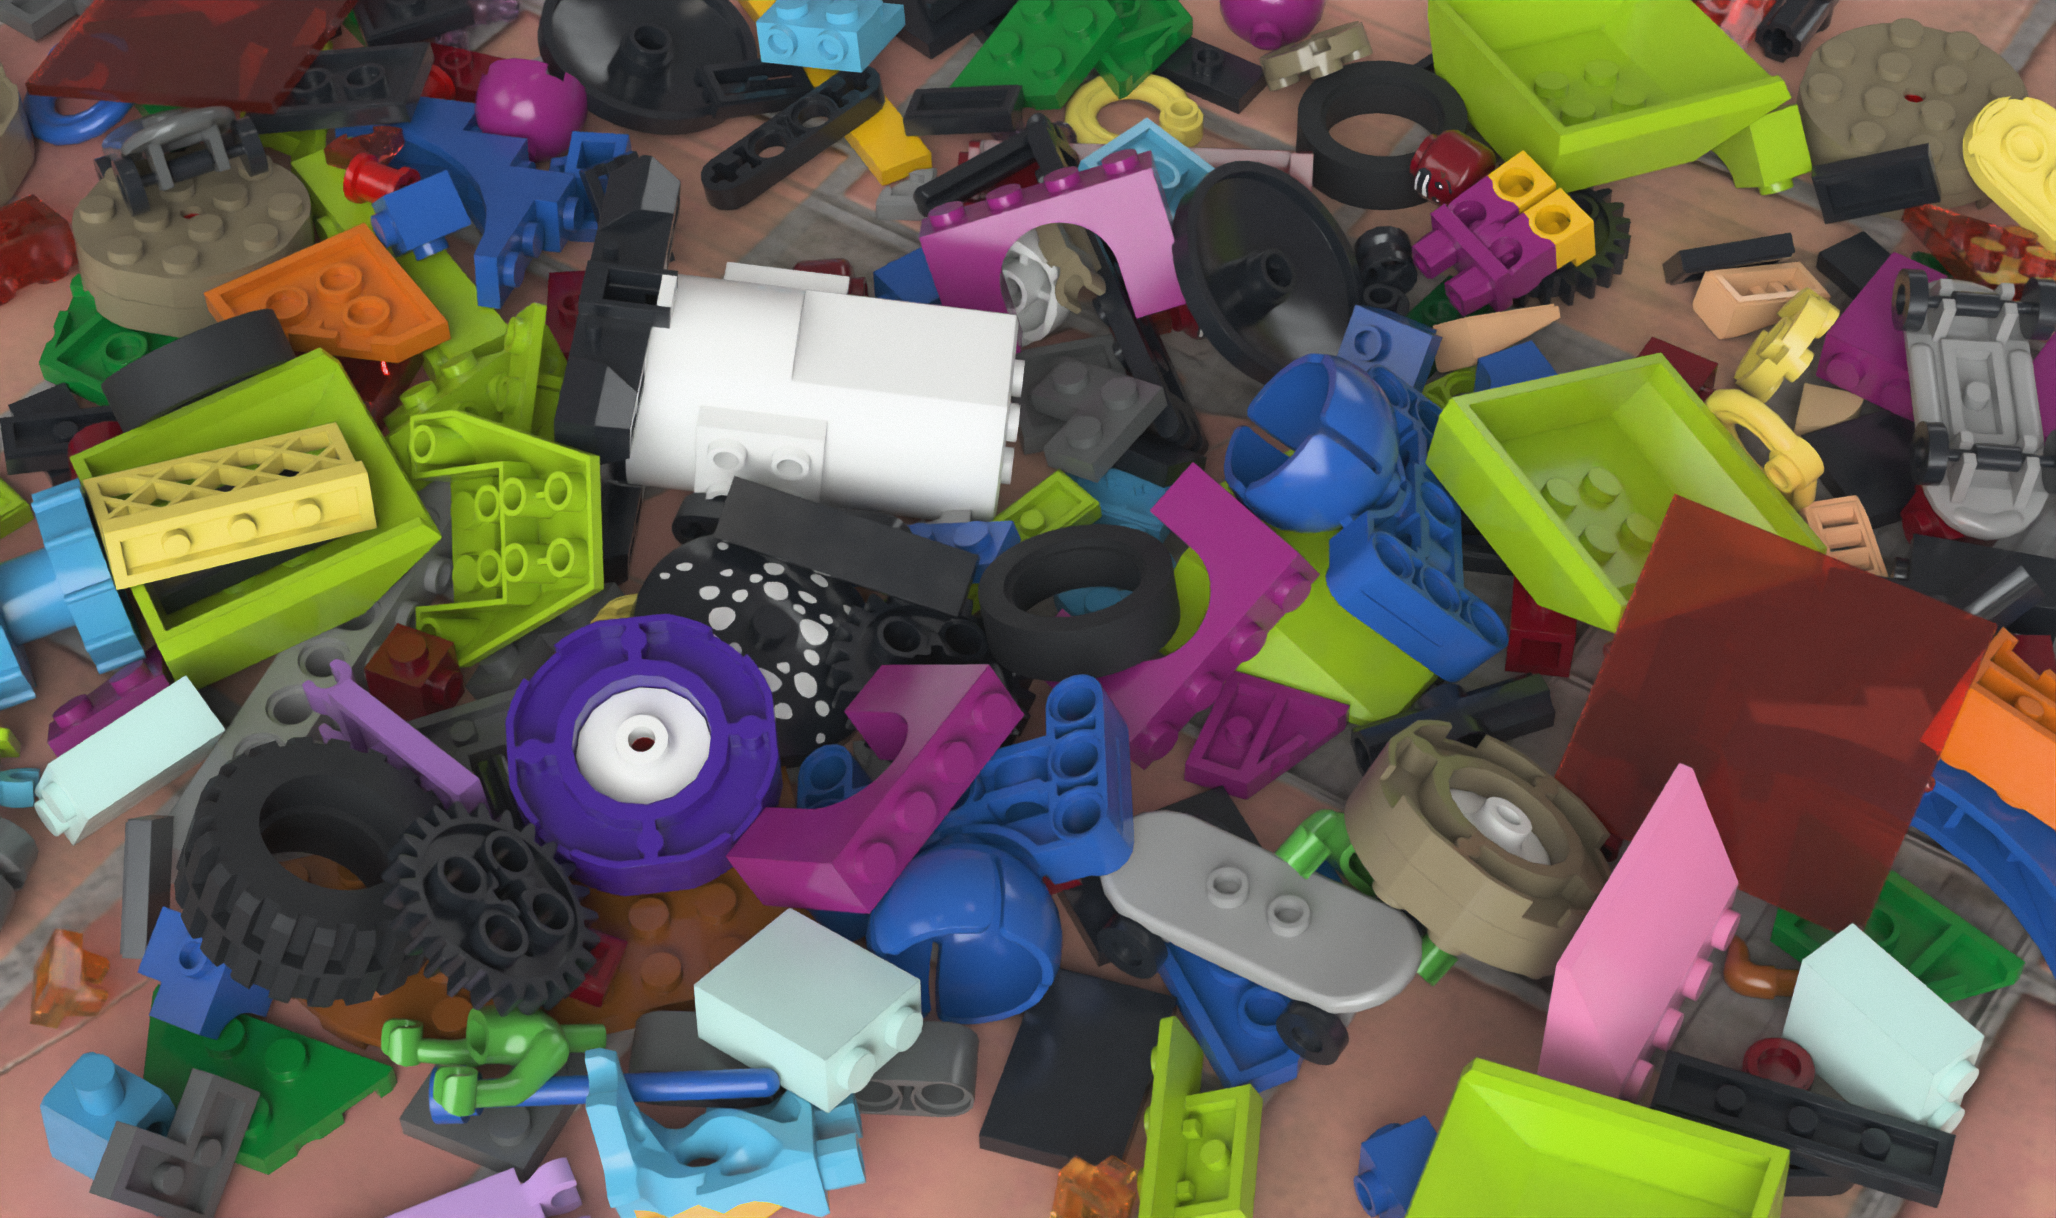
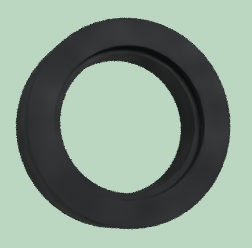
M1378 60L1347 64L1334 73L1316 79L1306 89L1300 100L1296 151H1313L1312 186L1338 202L1370 210H1397L1428 202V200L1422 198L1416 192L1414 176L1409 172L1415 152L1399 156L1362 154L1339 144L1331 137L1329 130L1335 124L1347 118L1362 114L1380 113L1407 118L1418 123L1431 134L1440 135L1443 131L1451 129L1459 130L1466 134L1467 111L1458 92L1444 79L1428 70L1394 61Z
M261 309L218 322L166 344L112 374L101 384V388L123 433L290 361L296 358V355L274 310Z
M1108 524L1078 525L1036 535L1014 545L998 556L984 571L978 585V598L988 646L992 656L1009 671L1036 680L1061 682L1070 676L1080 674L1099 678L1126 670L1143 662L1163 648L1175 634L1180 622V605L1169 551L1155 537L1130 527ZM1115 587L1132 591L1130 595L1114 605L1088 614L1069 617H1046L1027 613L1030 608L1039 602L1074 589Z

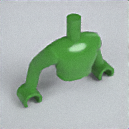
M1332 809L1317 810L1308 816L1274 852L1279 858L1285 860L1304 879H1308L1326 860L1359 891L1368 896L1376 895L1372 888L1374 879L1362 864L1349 839L1344 812H1336ZM1426 932L1422 937V962L1417 973L1428 984L1435 986L1458 961V958L1439 949L1430 940Z
M495 1004L483 1006L479 1011L473 1008L470 1010L467 1020L466 1038L456 1040L423 1038L424 1025L422 1022L407 1018H389L382 1027L381 1050L393 1062L404 1067L415 1066L421 1062L443 1065L435 1073L433 1098L448 1113L462 1117L474 1114L475 1108L517 1106L534 1095L564 1066L569 1053H585L586 1050L595 1048L605 1049L607 1035L603 1024L559 1025L554 1018L541 1008L533 1015H525L516 1006L506 1017H500ZM486 1064L515 1066L508 1075L494 1080H478V1071L474 1069V1067Z

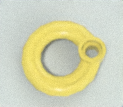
M1150 74L1127 97L1118 99L1101 76H1097L1080 86L1065 107L1064 126L1073 143L1107 144L1118 137V134L1109 132L1100 126L1097 114L1106 105L1124 99L1144 101L1160 110L1159 127L1186 147L1195 146L1203 138V113L1198 108L1196 102L1189 99L1186 92L1169 79Z
M1718 389L1714 391L1704 401L1708 409L1740 444L1797 513H1799L1800 509L1811 505L1816 497L1817 479L1824 473L1823 462L1816 450L1806 440L1797 436L1784 420L1761 400L1738 389ZM1735 424L1747 428L1771 451L1769 453V461L1764 465V468L1755 461L1738 437Z

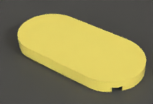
M2012 96L1998 98L1987 104L1971 120L1965 131L1963 156L1967 170L1977 186L2056 258V109L2041 100L2025 97L2023 100L2010 99Z

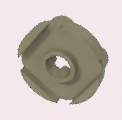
M1355 21L1313 34L1310 39L1295 44L1292 42L1263 55L1259 60L1269 91H1275L1300 81L1299 75L1310 74L1311 79L1320 78L1342 69V64L1368 56L1373 51L1363 23Z

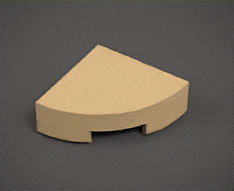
M1804 383L1794 433L1801 437V435L1859 418L1864 399L1849 391Z

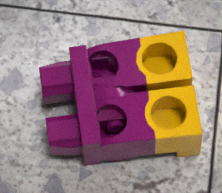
M1524 150L1460 194L1448 207L1443 204L1431 212L1432 230L1412 246L1413 262L1427 279L1435 278L1451 266L1459 272V274L1445 282V291L1450 303L1463 317L1487 304L1496 312H1502L1513 305L1512 299L1526 295L1543 278L1571 261L1577 267L1596 255L1594 221L1561 187L1556 190V182Z

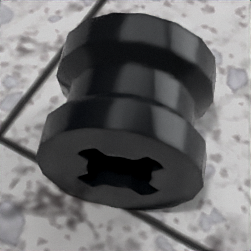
M1378 226L1366 231L1358 238L1354 245V254L1362 274L1364 286L1382 283L1396 287L1404 294L1412 290L1417 282L1418 273L1412 258L1411 240L1407 233L1400 228L1392 226Z

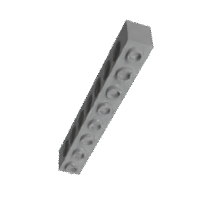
M433 481L421 491H417L442 538L365 614L278 653L168 814V816H174L171 884H174L178 873L176 866L201 792L209 779L219 774L221 766L235 756L243 753L248 756L250 749L275 740L280 747L286 746L287 740L293 737H313L314 743L324 744L318 728L323 723L330 725L335 731H341L339 724L331 717L312 710L302 684L307 680L312 681L319 688H329L337 684L329 663L334 659H339L350 665L356 683L370 693L364 667L397 623L416 629L415 607L431 605L437 594L441 595L447 590L452 579L453 569L450 482Z

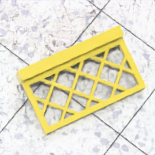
M336 422L83 480L86 497L108 557L116 590L377 528L368 472L362 460L355 461ZM326 448L318 456L305 453ZM253 464L260 465L255 470L240 468ZM284 469L299 472L292 477L279 475ZM192 478L197 479L191 485L176 483ZM221 484L235 487L228 492L215 490ZM127 493L132 494L126 500L112 498ZM156 499L171 501L163 507L150 505Z

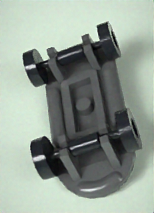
M225 106L177 108L130 121L106 136L101 144L105 156L93 159L99 181L105 177V172L112 167L119 190L132 217L150 211L145 187L157 184L160 191L174 188L176 183L214 170L215 172H222L231 169L229 159L240 156L243 166L250 177L269 171L264 148L250 117L245 116L236 119L234 111ZM201 141L205 144V149L169 161L165 160L164 153L185 151L192 145L200 144ZM146 157L152 173L140 176L134 163Z

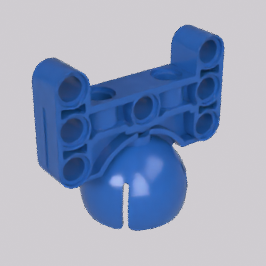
M1311 353L1302 356L1281 369L1266 383L1247 409V415L1253 423L1295 452L1289 457L1266 442L1250 427L1238 426L1231 436L1225 455V480L1241 504L1260 520L1276 528L1299 533H1318L1333 531L1343 527L1340 532L1329 539V568L1326 571L1325 577L1332 596L1347 612L1440 678L1450 683H1457L1508 646L1509 637L1507 629L1496 611L1464 587L1461 507L1425 463L1437 421L1443 409L1382 365L1375 364L1365 371L1352 362L1334 355Z
M1085 674L1073 675L1062 680L1052 689L1047 697L1045 707L1046 736L997 749L870 914L807 909L820 925L851 942L866 935V947L869 952L920 979L921 1014L923 1018L927 1017L931 1011L929 970L933 942L937 943L939 947L936 965L935 1001L936 1013L940 1020L959 1024H981L1012 1017L1036 1005L1056 977L1060 968L1063 947V932L1059 911L1042 878L1046 876L1054 885L1091 875H1108L1119 870L1128 861L1133 852L1134 823L1129 729L1126 720L1100 682L1093 676ZM837 744L822 746L807 756L800 766L797 786V809H818L831 806L853 796L873 781L844 746Z

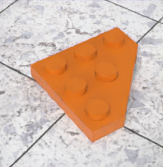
M365 223L204 292L208 311L217 322L256 310L273 309L293 351L308 353L321 347L332 356L399 363L451 339L448 321Z

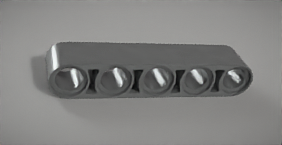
M652 1011L643 1014L636 1020L628 1073L750 1068L698 1037L696 1012ZM923 1021L922 1032L915 1043L906 1051L898 1052L873 1074L868 1084L861 1091L854 1093L860 1114L954 1117L967 1113L973 1108L975 1101L979 1038L977 1034L969 1027L959 1023ZM780 1085L774 1095L761 1098L644 1103L658 1106L745 1109L769 1105L784 1094L787 1089Z

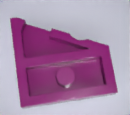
M157 644L145 651L147 658L128 664L90 694H82L69 700L53 713L54 721L49 724L47 743L57 757L175 682Z
M1234 670L1226 679L1222 691L1216 699L1185 763L1184 781L1209 789L1223 785L1229 795L1247 800L1345 730L1349 721L1350 705Z

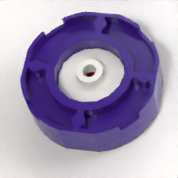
M671 614L596 621L579 628L554 644L556 653L537 670L529 681L523 678L511 701L505 720L509 786L525 827L530 823L535 825L536 834L534 841L541 847L554 841L558 847L553 859L558 865L574 863L577 868L570 875L574 880L591 888L620 896L694 889L730 870L733 866L725 856L765 807L777 808L783 788L773 695L765 677L755 662L747 654L743 657L733 647L715 637L711 627L695 620Z

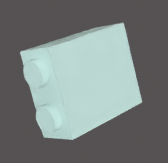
M185 675L48 763L34 791L39 798L34 803V808L43 824L54 836L57 837L64 833L74 846L205 760L224 733L225 728Z
M788 908L694 984L697 1030L700 1039L750 1068H770L774 1070L779 1076L782 1087L827 1113H830L851 1093L861 1091L875 1072L898 1052L909 1049L922 1032L923 1016L921 1014L920 979L791 908Z
M1852 923L1802 960L1781 1038L1793 1041L1804 1048L1813 1060L1815 1073L1850 1104L1951 1133L1961 1122L1965 1114V1110L1960 1106L1963 1096L1979 1075V1069L1974 1065L1985 1036Z

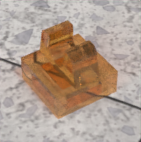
M58 928L54 930L34 965L30 1024L57 1029L64 1016L93 1017L98 1015L106 1002L108 991L93 989L87 986L84 981L101 984L109 971L110 962L103 956L82 949V933Z
M1076 1155L1059 1171L1050 1218H1131L1136 1193L1126 1186L1136 1177L1137 1170L1114 1155L1109 1156L1096 1167Z

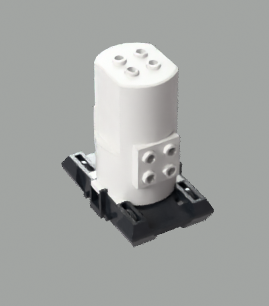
M642 155L610 173L591 259L587 261L578 301L577 322L554 419V441L600 456L604 583L615 582L619 586L628 581L646 486L706 493V499H713L718 495L727 496L733 478L737 476L829 507L882 512L895 516L929 520L940 519L941 512L971 510L973 521L989 522L994 519L997 512L1000 484L1010 485L1014 448L1005 447L1006 441L1016 442L1021 405L1019 403H1011V396L1021 397L1025 360L1015 359L1019 324L1016 314L848 294L849 276L727 262L724 279L678 274V271L668 270L680 213L681 181L658 160L649 155Z

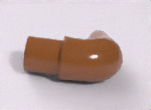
M1734 935L1728 946L1723 975L1725 983L1732 991L1746 997L1773 1000L1775 997L1793 996L1800 969H1777L1774 965H1757L1753 963L1746 942L1739 936Z

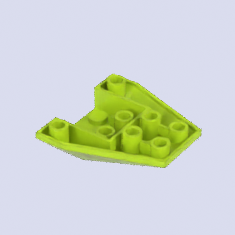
M447 410L410 416L409 447L412 480L450 482L452 579L454 603L415 607L416 629L454 642L459 668L475 665L604 590L600 456L463 410Z
M1262 521L1295 549L1320 575L1311 584V591L1306 600L1294 611L1285 613L1268 632L1266 642L1258 654L1252 659L1242 662L1235 671L1350 705L1348 722L1359 726L1406 712L1439 676L1351 615L1332 596L1325 577L1326 571L1329 568V539L1340 532L1343 527L1333 531L1299 533L1282 530ZM1190 547L1181 555L1174 569L1180 605V622L1175 634L1159 650L1165 656L1181 648L1194 636L1201 626L1209 607L1211 592L1209 575L1200 556Z

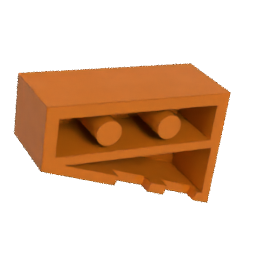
M2002 627L1960 680L1920 741L1934 749L1945 763L1956 769L1967 771L1993 788L2005 803L2012 807L2026 810L2056 832V674L2051 669H2048L2041 676L2038 675L2012 651L2019 640Z

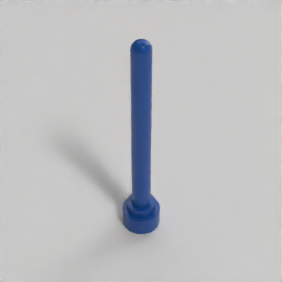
M435 1066L429 1081V1107L433 1122L435 1124H463L469 1121L470 1116H480L484 1108H475L474 1114L458 1117L445 1111L442 1105L434 1100V1077L437 1069L440 1067ZM770 1068L623 1073L634 1102L761 1098L774 1095L780 1086L778 1074ZM478 1072V1080H494V1079H498V1078L483 1079L482 1074H481L480 1072ZM588 1075L552 1076L534 1095L521 1104L505 1107L586 1104V1096L589 1094Z

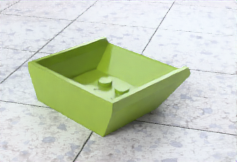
M1428 0V23L1435 74L1448 82L1458 92L1466 107L1467 120L1505 162L1524 150L1556 182V190L1561 187L1565 193L1693 162L1791 99L1787 86L1779 75L1770 76L1691 0Z
M321 347L69 457L84 488L83 480L336 422L355 461L362 460L368 472L377 524L375 529L342 536L169 615L166 614L152 582L130 587L175 682L186 675L196 690H199L365 614L442 538L437 526L340 361ZM326 448L305 453L318 456ZM253 464L240 468L255 470L260 465ZM192 478L176 483L191 485L197 479ZM127 493L112 498L126 500L132 494ZM156 499L150 505L163 507L171 501Z
M1661 352L1455 396L1450 399L1439 415L1425 461L1426 465L1539 606L1618 634L1822 574L1827 552L1826 545Z
M1475 1057L1463 1067L1404 1218H1780L1789 1169L1790 1150Z

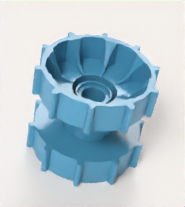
M79 478L31 494L34 501L31 503L44 541V547L0 563V711L37 698L34 691L37 684L32 674L24 644L76 626L85 649L96 665L99 675L147 658L144 652L145 644L125 588L116 590L108 557Z

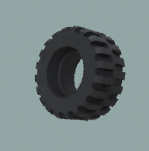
M293 737L287 740L286 746L280 747L275 740L250 749L248 756L243 753L221 766L219 774L210 778L201 792L176 866L178 873L174 887L175 899L181 909H183L180 917L193 939L202 937L200 949L203 954L216 967L223 963L232 970L230 974L232 980L248 989L253 984L270 991L268 998L288 1003L291 997L306 999L307 1007L328 1008L333 1005L334 1000L343 999L346 1006L370 1001L375 991L381 996L403 986L407 977L417 974L428 960L424 954L406 955L403 951L413 940L410 932L391 930L389 924L401 913V910L382 903V897L393 886L381 878V873L392 862L386 856L388 851L398 842V837L418 816L423 818L434 806H438L444 812L446 809L432 790L424 792L419 787L421 784L420 778L408 768L403 766L400 770L386 763L387 755L369 748L368 753L351 749V742L331 738L327 744H318L313 742V737ZM303 852L325 857L347 868L367 888L337 890L309 883L286 870L276 861L272 854Z

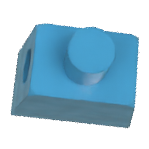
M95 1052L82 1054L43 1097L40 1104L52 1157L92 1180L95 1178L116 1121L167 1137L177 1111L169 1096L162 1089L113 1063L109 1057L96 1054Z

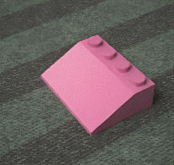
M1681 763L1678 764L1559 959L1555 970L1537 1075L1638 1104L1654 1072L1655 1065L1649 1063L1656 1048L1665 1052L1671 1048L1684 1019V1013L1678 1011L1686 997L1697 1001L1707 984L1713 968V963L1707 961L1714 948L1725 952L1730 945L1741 919V914L1732 910L1738 880L1693 768Z

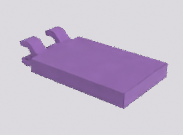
M334 659L329 663L337 682L332 687L319 688L310 680L302 684L312 710L319 714L328 715L340 726L341 731L333 730L326 723L318 727L324 744H327L333 738L351 742V749L363 753H368L369 748L387 755L386 763L398 770L405 766L416 774L421 781L419 787L424 792L432 790L443 803L446 810L455 801H460L467 812L470 813L481 802L485 803L493 820L480 779L359 686L348 663L339 659Z

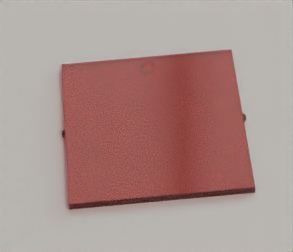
M94 0L25 82V86L29 95L189 108L225 106L233 111L275 114L330 38L335 36L336 30L359 0Z
M1674 494L1613 640L1607 642L1603 647L1604 661L1554 778L1580 798L1597 816L1608 832L1631 842L1678 764L1681 763L1691 767L1694 770L1738 880L1737 889L1835 933H1840L1852 923L1864 932L1925 792H1931L1935 788L1934 771L1998 624Z

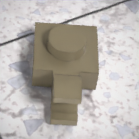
M1050 223L1036 227L1035 230L1040 239L1038 246L1044 258L1048 261L1046 263L1051 268L1053 266L1060 268V275L1055 285L1056 300L1061 306L1078 314L1082 311L1081 304L1078 301V293L1084 285L1099 296L1106 292L1105 281L1097 273L1102 267L1084 227L1070 223Z

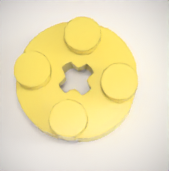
M1808 287L1802 289L1779 310L1777 315L1782 319L1768 333L1763 329L1752 343L1735 372L1734 378L1737 380L1735 384L1763 403L1767 402L1777 391L1784 378L1792 383L1806 370L1814 357V353L1807 347L1814 338H1821L1838 318L1840 310Z

